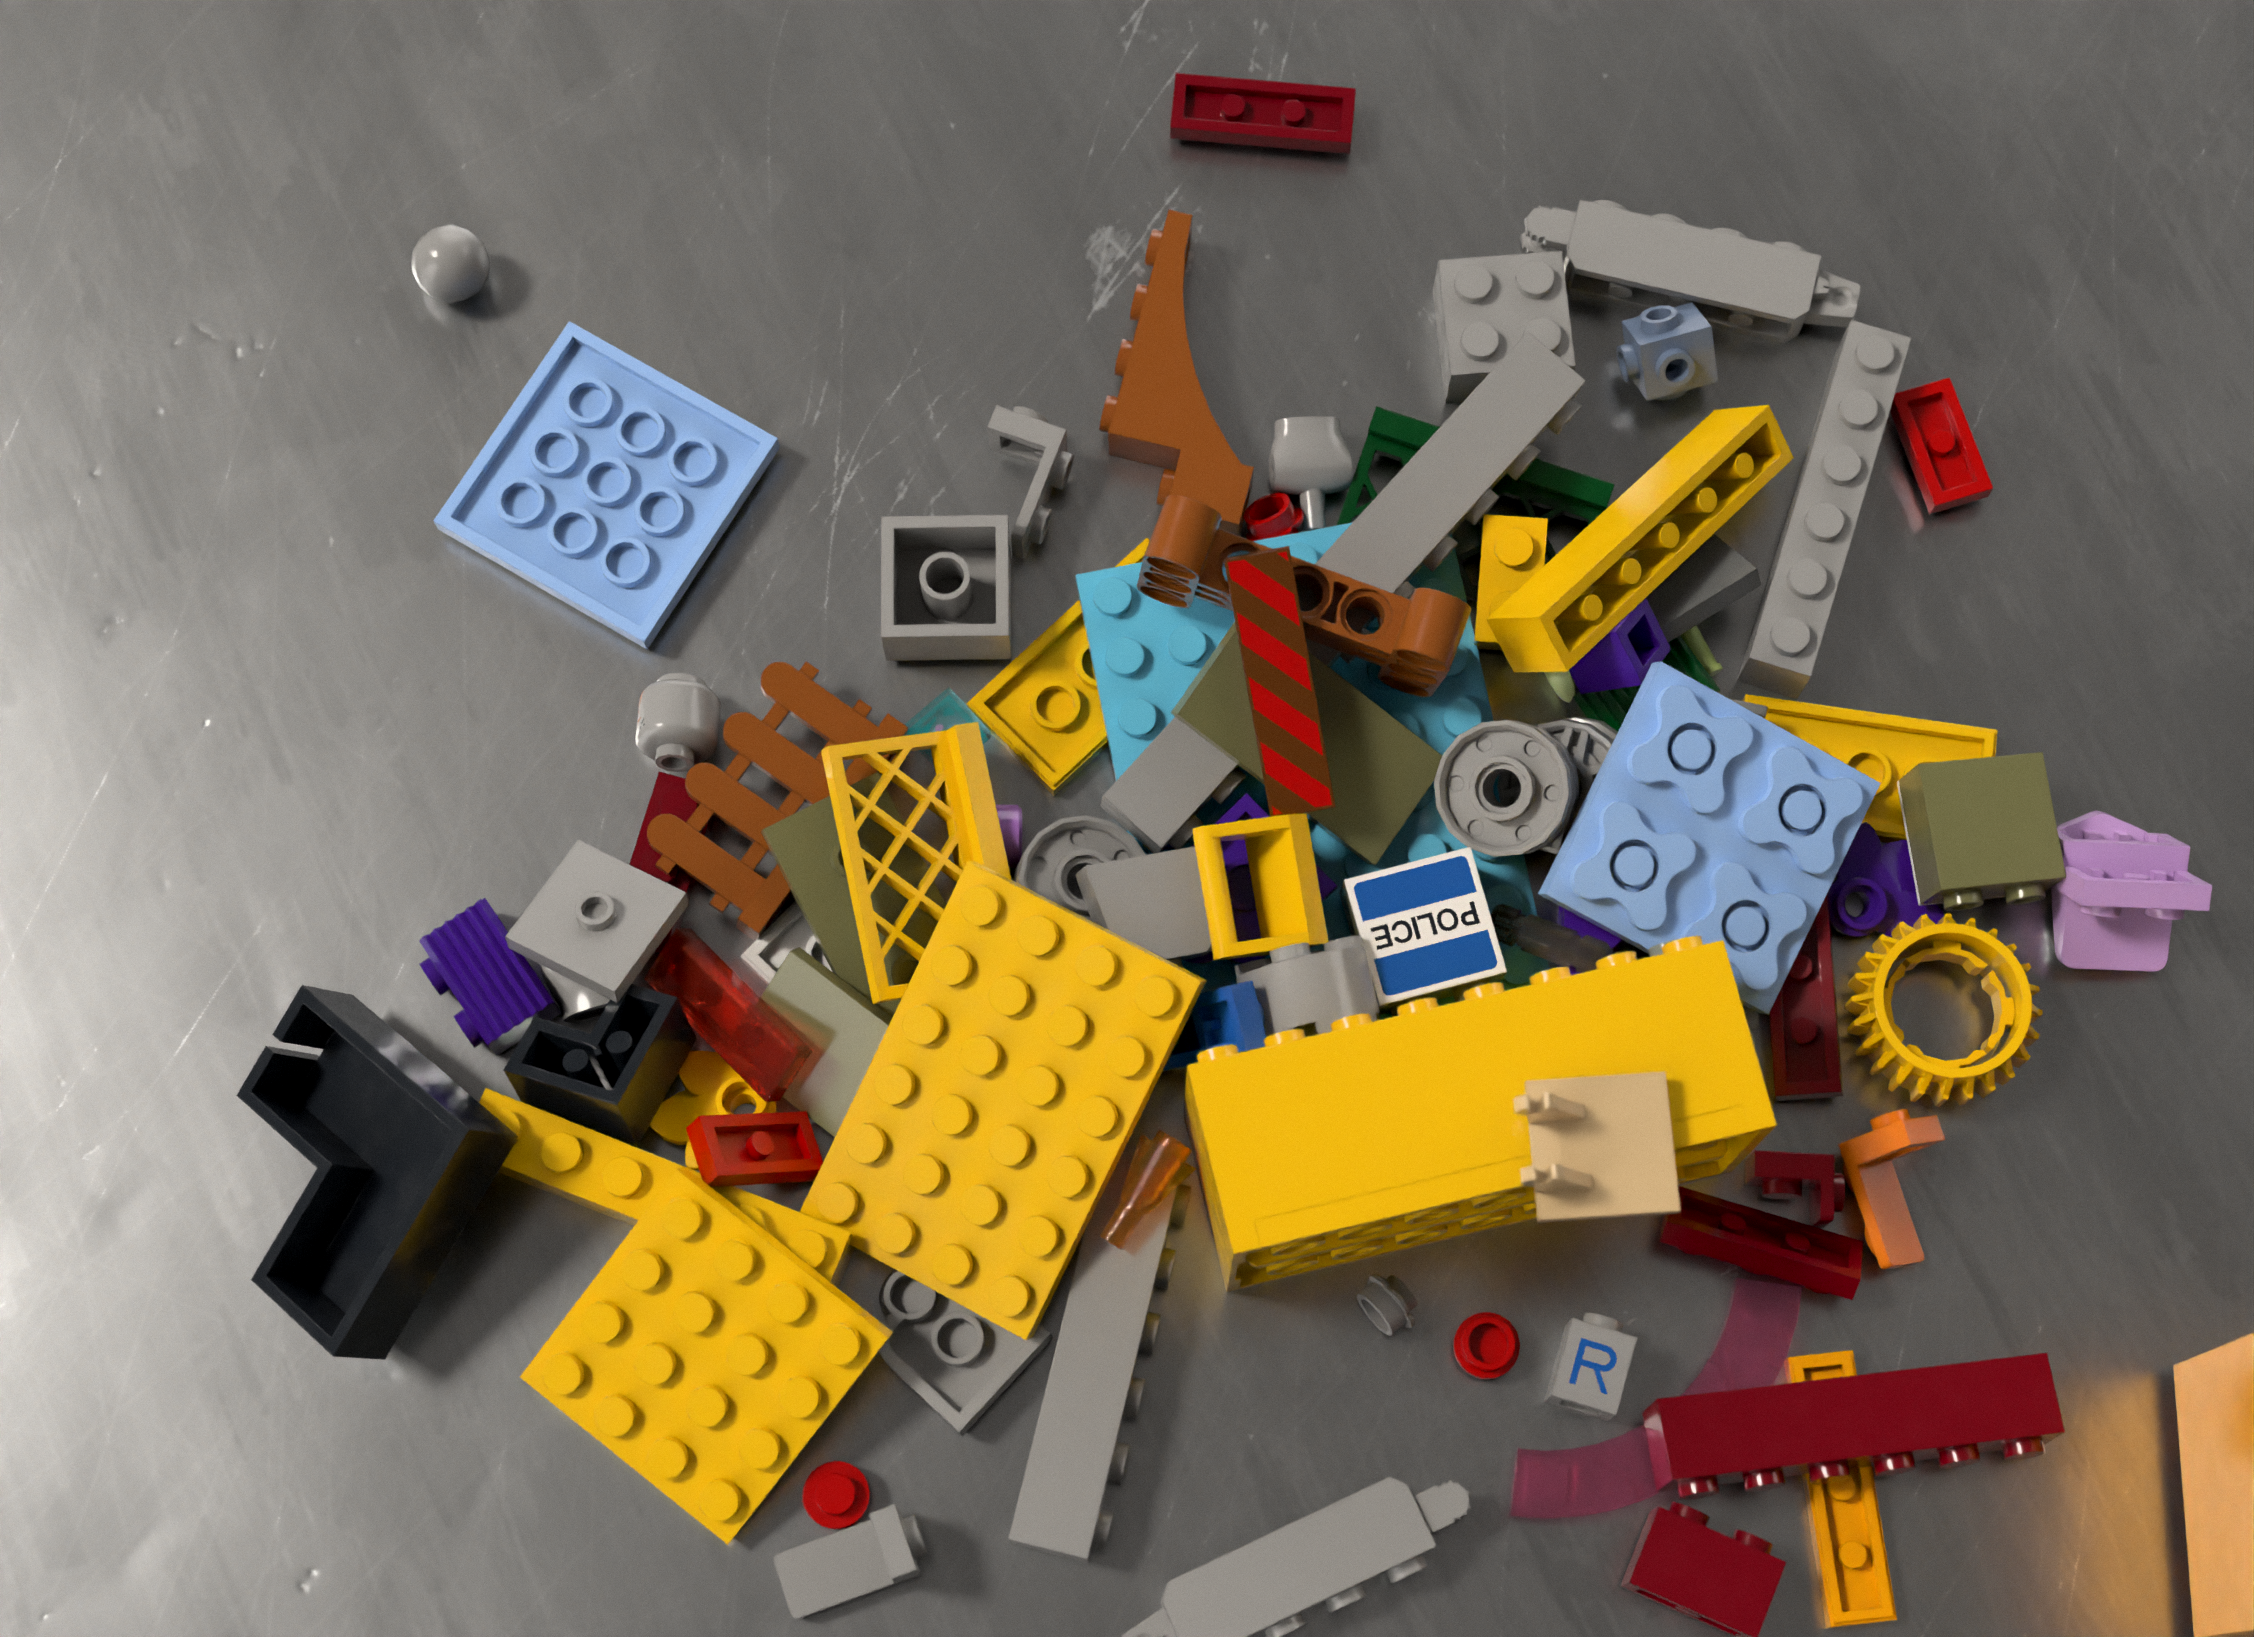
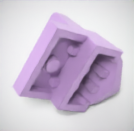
M2092 811L2058 825L2057 830L2066 878L2051 887L2054 945L2057 959L2065 966L2073 969L2149 972L2163 969L2168 960L2172 920L2183 919L2185 910L2209 911L2212 885L2187 872L2190 846L2168 834L2147 833L2141 828L2101 811Z

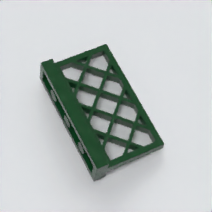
M1376 406L1337 525L1352 523L1378 496L1368 476L1375 454L1401 461L1404 467L1440 427ZM1536 458L1517 480H1514L1507 473L1492 491L1499 497L1505 495L1519 500L1527 517L1548 518L1549 522L1561 515H1566L1587 522L1589 525L1607 509L1615 484ZM1365 487L1371 501L1357 508L1363 488ZM1532 505L1550 511L1537 517ZM1548 537L1546 538L1545 553L1549 560L1545 562V565L1556 555ZM1481 545L1457 555L1466 599L1476 603L1478 587L1472 585L1462 564L1480 556Z

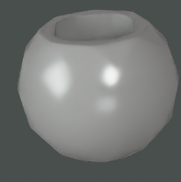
M453 224L433 228L423 235L413 250L411 260L412 273L418 286L429 296L447 303L467 300L481 291L490 270L489 254L483 241L471 231Z

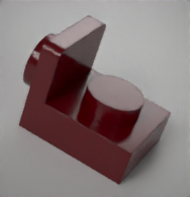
M1755 1150L1744 1160V1186L1762 1187L1763 1197L1771 1199H1798L1802 1197V1189L1809 1190V1225L1824 1228L1834 1220V1212H1842L1845 1200V1180L1843 1173H1834V1154Z

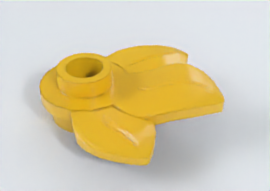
M690 1051L678 1072L685 1090L662 1102L649 1126L664 1140L678 1145H687L685 1150L686 1167L692 1170H699L686 1127L698 1116L733 1114L738 1106L746 1103L756 1107L754 1113L777 1112V1104L771 1088L760 1079L741 1075L738 1067L729 1056L718 1052Z

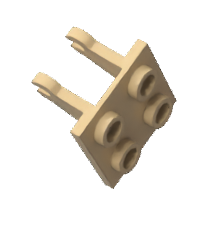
M1666 1072L1525 1081V1095L1513 1098L1515 1114L1526 1115L1528 1118L1532 1166L1521 1168L1520 1175L1522 1185L1534 1187L1538 1222L1680 1212Z

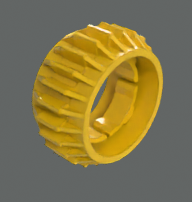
M1946 913L1935 924L1924 914L1919 917L1913 927L1902 921L1891 931L1892 937L1882 934L1872 945L1874 953L1866 952L1858 961L1857 965L1862 973H1855L1847 985L1857 995L1852 996L1844 1004V1009L1856 1016V1020L1847 1027V1033L1859 1036L1862 1045L1855 1051L1856 1055H1868L1873 1063L1869 1073L1872 1076L1882 1073L1889 1078L1888 1090L1891 1092L1901 1086L1909 1090L1910 1101L1916 1102L1921 1096L1928 1094L1933 1100L1934 1105L1940 1107L1951 1095L1959 1105H1964L1973 1098L1974 1092L1985 1098L1996 1090L1995 1082L2005 1085L2015 1076L2013 1067L2020 1068L2031 1057L2025 1047L2032 1045L2040 1036L2031 1026L2032 1023L2043 1015V1010L2037 1008L2032 1003V997L2040 991V988L2028 982L2026 973L2030 970L2031 966L2029 963L2020 964L2014 956L2017 946L2014 943L2005 946L1996 939L1997 929L1993 928L1987 933L1977 929L1974 918H1970L1964 925L1957 924L1952 918L1951 913ZM1908 957L1894 970L1892 975L1886 981V977L1892 964ZM1943 960L1961 965L1970 975L1977 976L1980 974L1983 977L1981 985L1982 989L1991 996L1994 1022L1991 1036L1981 1044L1980 1050H1974L1964 1059L1945 1061L1924 1055L1918 1046L1908 1044L1905 1047L1902 1044V1041L1905 1039L1904 1033L1894 1023L1891 1006L1895 984L1904 976L1905 971L1912 970L1919 962ZM1997 1043L1996 1049L1988 1061L1971 1066L1986 1056Z

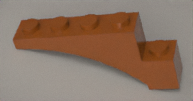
M1169 209L1163 231L1153 229L1149 238L1145 265L1153 267L1148 286L1138 284L1136 287L1130 311V320L1138 322L1133 341L1123 339L1121 342L1115 366V375L1123 377L1118 397L1107 395L1101 415L1099 431L1108 433V452L1110 456L1165 468L1159 486L1157 505L1163 506L1168 495H1178L1199 501L1221 514L1222 520L1219 529L1240 536L1244 522V513L1252 491L1254 467L1241 464L1230 448L1209 409L1195 372L1186 334L1183 300L1184 277L1192 241L1193 215Z

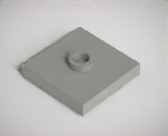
M577 840L505 938L509 949L618 1003L689 905L687 893Z

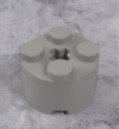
M1349 936L1323 944L1324 951L1310 952L1309 943L1293 944L1270 951L1271 958L1254 960L1235 966L1237 983L1253 980L1257 999L1262 1005L1265 1015L1264 1030L1266 1037L1293 1029H1303L1305 1038L1331 1032L1330 1024L1332 1022L1356 1014H1370L1372 1022L1380 1020V1010L1361 936Z

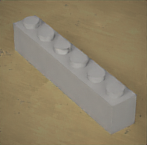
M1854 320L1850 321L1834 357L1737 681L1794 699H1798L1809 681L1911 341L1910 337Z
M1123 1152L1084 1231L1008 1539L1010 1544L1089 1563L1092 1548L1105 1551L1114 1511L1102 1508L1108 1482L1121 1484L1130 1445L1118 1442L1124 1416L1137 1418L1145 1379L1133 1376L1139 1351L1151 1354L1153 1352L1161 1314L1149 1312L1155 1286L1168 1289L1176 1250L1165 1248L1170 1223L1183 1225L1192 1188L1191 1186L1180 1184L1182 1177L1181 1165Z

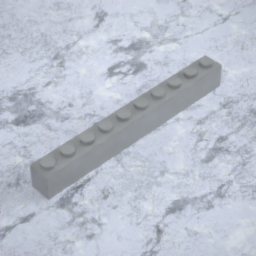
M1528 331L1315 565L1409 599L1415 588L1408 581L1423 565L1433 572L1458 544L1450 536L1465 519L1475 526L1497 502L1499 496L1492 489L1507 473L1514 480H1517L1537 458L1541 451L1533 444L1547 428L1558 435L1577 414L1582 406L1574 399L1584 385L1585 380ZM1296 585L1300 610L1306 612L1316 608L1318 601L1314 592L1306 586ZM1358 607L1346 612L1347 623L1352 630L1359 634H1372L1366 629L1376 618L1371 611ZM1306 639L1308 651L1329 668L1339 657L1348 664L1356 658L1355 656ZM1174 717L1103 795L1100 806L1153 854L1163 852L1168 845L1175 850L1182 849L1193 837L1192 829L1201 827L1204 824L1196 817L1199 811L1212 797L1220 805L1223 804L1243 782L1246 775L1239 770L1240 766Z

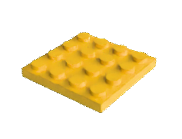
M682 1166L676 1170L521 1374L520 1378L728 1545L893 1332L688 1168Z

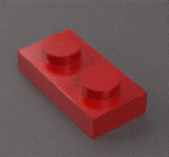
M1950 377L1895 393L1890 414L1929 514L1987 498L1993 490V486Z
M806 1111L698 1116L686 1127L701 1178L710 1187L809 1182L816 1178L823 1164Z

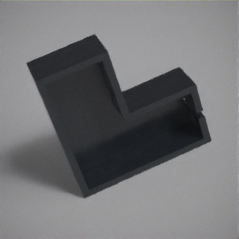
M301 985L272 1035L280 1042L323 1049L322 1053L318 1056L316 1054L265 1046L236 1096L317 1169L251 1280L333 1357L385 1360L519 1136L354 995Z

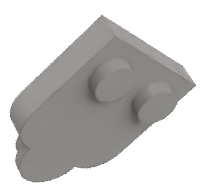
M894 1270L887 1276L880 1289L879 1303L886 1317L883 1325L893 1332L879 1351L882 1359L896 1375L962 1436L1053 1339L1052 1334L1039 1323L1034 1336L1024 1340L898 1270Z

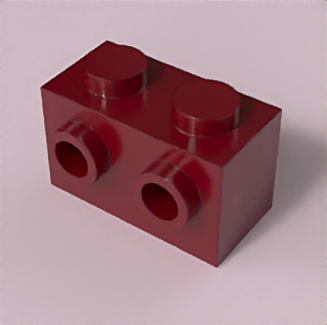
M1672 1502L1669 1510L1660 1506L1651 1510L1620 1586L1731 1636L1758 1637L1787 1563L1770 1555L1773 1545L1756 1535L1735 1529L1731 1538L1707 1527L1710 1519L1708 1515L1678 1502Z

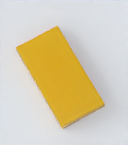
M1146 538L1115 567L1142 562L1150 540ZM1079 600L966 703L967 710L1053 796L1109 746Z
M1745 694L1742 700L1767 706L1768 710L1764 719L1881 783L1862 823L1867 822L1872 826L1880 842L1889 843L1907 840L1897 781L1916 765L1995 757L1998 731L1996 729Z

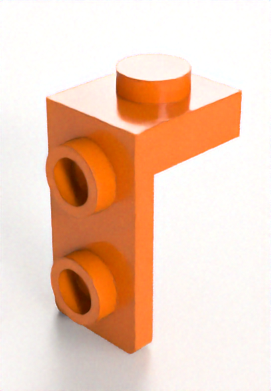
M1900 1109L1871 1119L1870 1124L1873 1131L1838 1144L1844 1160L1843 1172L1849 1188L1855 1193L1865 1222L1866 1242L1872 1253L1876 1256L1880 1268L1883 1270L1909 1266L1924 1261V1253L1892 1160L1945 1140L1937 1115L1911 1118L1908 1109Z

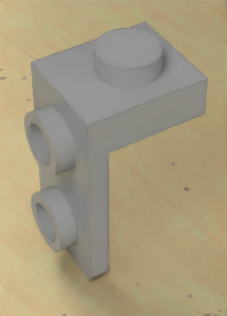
M996 405L987 427L990 450L1038 466L1011 534L1012 555L1025 559L1031 543L1041 545L1045 538L1052 517V509L1046 507L1053 487L1061 490L1064 488L1072 469L1074 454L1067 451L1066 429L1048 423L1047 418L1039 412L1026 407H1014L1012 411Z
M894 1504L869 1513L871 1520L777 1553L773 1561L791 1616L795 1619H801L921 1575L916 1558L926 1555L927 1551L915 1516L912 1515L903 1519L900 1510Z

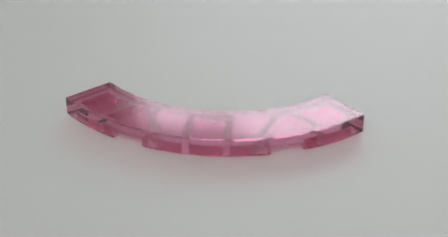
M1736 1278L1732 1284L1728 1311L1716 1344L1699 1375L1680 1396L1773 1385L1787 1356L1798 1319L1802 1287ZM1643 1424L1621 1436L1573 1449H1517L1515 1451L1508 1518L1535 1520L1581 1518L1614 1511L1644 1501L1660 1493L1656 1490L1645 1425Z

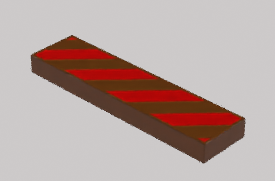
M1286 546L1224 558L1225 570L1270 817L1335 808L1290 548Z

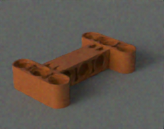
M1168 495L1143 557L1137 589L1156 601L1174 607L1189 608L1195 597L1233 611L1228 582L1225 580L1222 571L1225 568L1224 558L1270 550L1272 548L1219 529L1222 516L1210 506L1187 497ZM1291 556L1296 585L1306 586L1311 589L1318 601V606L1313 610L1301 611L1306 639L1381 666L1378 679L1396 690L1419 697H1431L1450 671L1467 624L1471 607L1466 602L1450 594L1429 588H1417L1410 599ZM1358 607L1368 609L1377 618L1378 630L1368 635L1355 632L1347 623L1346 612Z

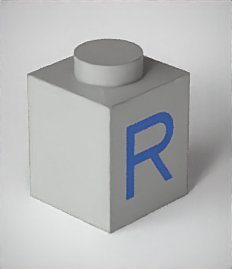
M1585 1313L1583 1321L1572 1318L1564 1327L1544 1402L1607 1422L1617 1415L1637 1337L1621 1333L1624 1324L1604 1315Z

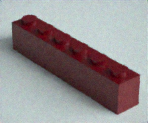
M2047 1353L1659 1398L1642 1412L1657 1492L1678 1490L1680 1500H1693L1714 1496L1720 1493L1719 1485L1744 1482L1746 1492L1776 1489L1786 1485L1784 1477L1809 1474L1811 1484L1837 1482L1850 1478V1469L1874 1466L1876 1476L1897 1475L1915 1470V1461L1939 1458L1940 1468H1956L1980 1462L1979 1453L2003 1450L2005 1460L2027 1459L2045 1454L2044 1445L2065 1433Z

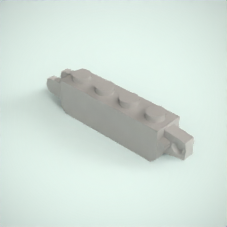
M1580 200L1577 212L1555 207L1548 209L1547 206L1541 207L1540 205L1538 208L1533 207L1532 212L1524 219L1525 231L1521 233L1519 239L1522 243V253L1562 251L1566 290L1569 294L1642 311L1655 306L1666 305L1676 307L1692 302L1712 327L1783 344L1798 336L1803 323L1848 327L1850 321L1853 320L1860 295V284L1818 269L1821 255L1808 253L1797 244L1790 242L1769 244L1748 239L1741 232L1730 228L1709 230L1687 225L1681 218L1669 214L1648 216L1627 211L1619 203L1609 200H1597L1594 202Z
M1387 1477L1168 1581L1161 1600L1163 1608L1121 1635V1637H1251L1262 1631L1265 1632L1267 1637L1285 1636L1306 1625L1301 1612L1322 1602H1326L1330 1613L1335 1612L1366 1597L1367 1594L1362 1586V1583L1386 1572L1391 1584L1428 1567L1423 1554L1437 1546L1432 1535L1450 1527L1453 1523L1456 1524L1457 1520L1464 1518L1463 1515H1467V1509L1471 1508L1469 1506L1470 1491L1467 1492L1464 1487L1459 1485V1481L1453 1483L1450 1480L1447 1484L1442 1482L1441 1486L1435 1485L1413 1496L1407 1483Z

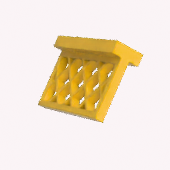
M978 722L954 725L944 731L832 745L821 750L873 1004L902 999L909 983L889 986L884 958L893 943H895L920 961L925 949L901 931L917 907L939 922L944 909L925 896V893L940 870L955 882H958L967 861H975L1011 880ZM931 749L936 776L927 790L899 770V767L910 751ZM896 753L891 762L881 756ZM861 758L883 774L867 798L847 784L843 760ZM890 781L919 801L904 825L875 805ZM938 790L940 792L941 800L935 797ZM852 805L859 809L855 817ZM926 808L946 821L949 838L940 852L912 832ZM867 816L895 836V839L880 861L860 847L857 831ZM903 844H906L931 863L930 868L917 888L888 868ZM951 853L953 854L954 863L948 859ZM865 868L868 869L870 872H872V874H871V876L869 877L868 880H867ZM880 879L908 899L893 925L873 910L870 895ZM878 931L885 936L881 944Z

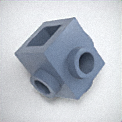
M1692 302L1676 307L1666 305L1651 307L1644 310L1638 317L1621 321L1624 344L1617 346L1616 349L1619 369L1623 379L1626 382L1633 381L1647 401L1652 399H1675L1684 395L1687 390L1718 382L1712 326Z

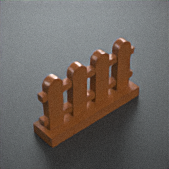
M807 661L800 670L785 662L771 663L763 670L760 680L761 691L768 700L774 703L767 715L761 721L747 712L732 714L725 721L723 739L727 747L737 754L725 771L710 763L694 765L686 775L685 788L689 797L699 804L698 808L686 823L675 815L661 814L650 822L647 829L649 845L655 852L661 855L655 864L656 868L669 876L677 866L715 893L709 905L723 914L729 905L742 912L737 918L736 928L754 941L768 929L792 896V892L778 864L767 879L754 871L767 853L773 856L761 831L798 812L804 802L812 805L830 796L821 751L814 759L776 732V730L788 714H790L828 741L823 747L824 749L832 745L906 736L909 729L889 713L879 726H876L866 719L872 711V707L861 699L856 702L853 708L839 700L813 681L819 674V670ZM895 753L881 756L890 762ZM861 758L853 759L845 771L848 785H852L876 772L879 775L881 773ZM751 764L790 791V794L778 810L739 783V780ZM714 815L753 842L740 861L701 834Z

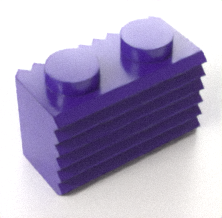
M486 898L478 900L475 905L467 907L464 912L456 914L452 920L445 921L441 927L435 928L430 934L424 935L419 940L429 955V958L419 963V965L440 996L451 990L463 1007V1010L453 1017L473 1047L476 1048L483 1042H486L487 1046L498 1056L522 1039L534 1017L551 1021L562 1012L526 957L508 948L505 938L508 930Z

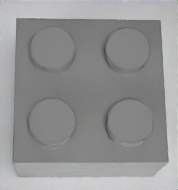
M1562 251L1438 260L1433 286V298L1445 403L1464 402L1528 331L1570 368L1575 369Z
M1008 515L881 517V641L886 661L1011 659V538Z

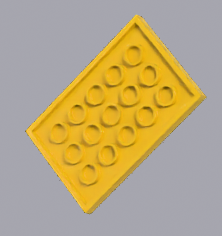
M967 861L801 1207L800 1213L851 1232L853 1237L850 1245L1020 1338L1024 1340L1032 1338L1206 980L975 861Z

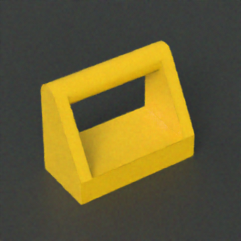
M1307 813L1228 822L1192 829L1214 960L1270 955L1269 952L1293 944L1309 943V947H1314L1328 942ZM1245 840L1261 939L1237 941L1221 841Z

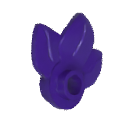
M1867 822L1861 823L1836 874V879L1832 882L1828 891L1832 927L1848 936H1865L1877 931L1880 934L1892 937L1891 931L1900 922L1903 921L1913 927L1919 917L1924 914L1937 924L1944 916L1942 910L1936 904L1918 905L1907 840L1889 842L1882 846L1872 826ZM1853 892L1859 894L1864 903L1862 912L1856 917L1850 915L1845 907L1846 898Z

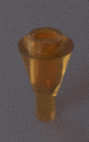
M1161 1129L1157 1131L1153 1139L1141 1133L1120 1195L1122 1201L1103 1229L1100 1237L1122 1250L1145 1214L1149 1215L1197 1169L1186 1161L1193 1150Z

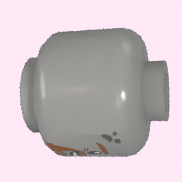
M669 673L661 676L657 682L649 685L640 695L635 738L636 745L644 755L655 760V764L663 770L671 772L690 770L694 764L704 762L716 751L721 710L719 698L713 690L707 687L705 681L697 676L685 673Z

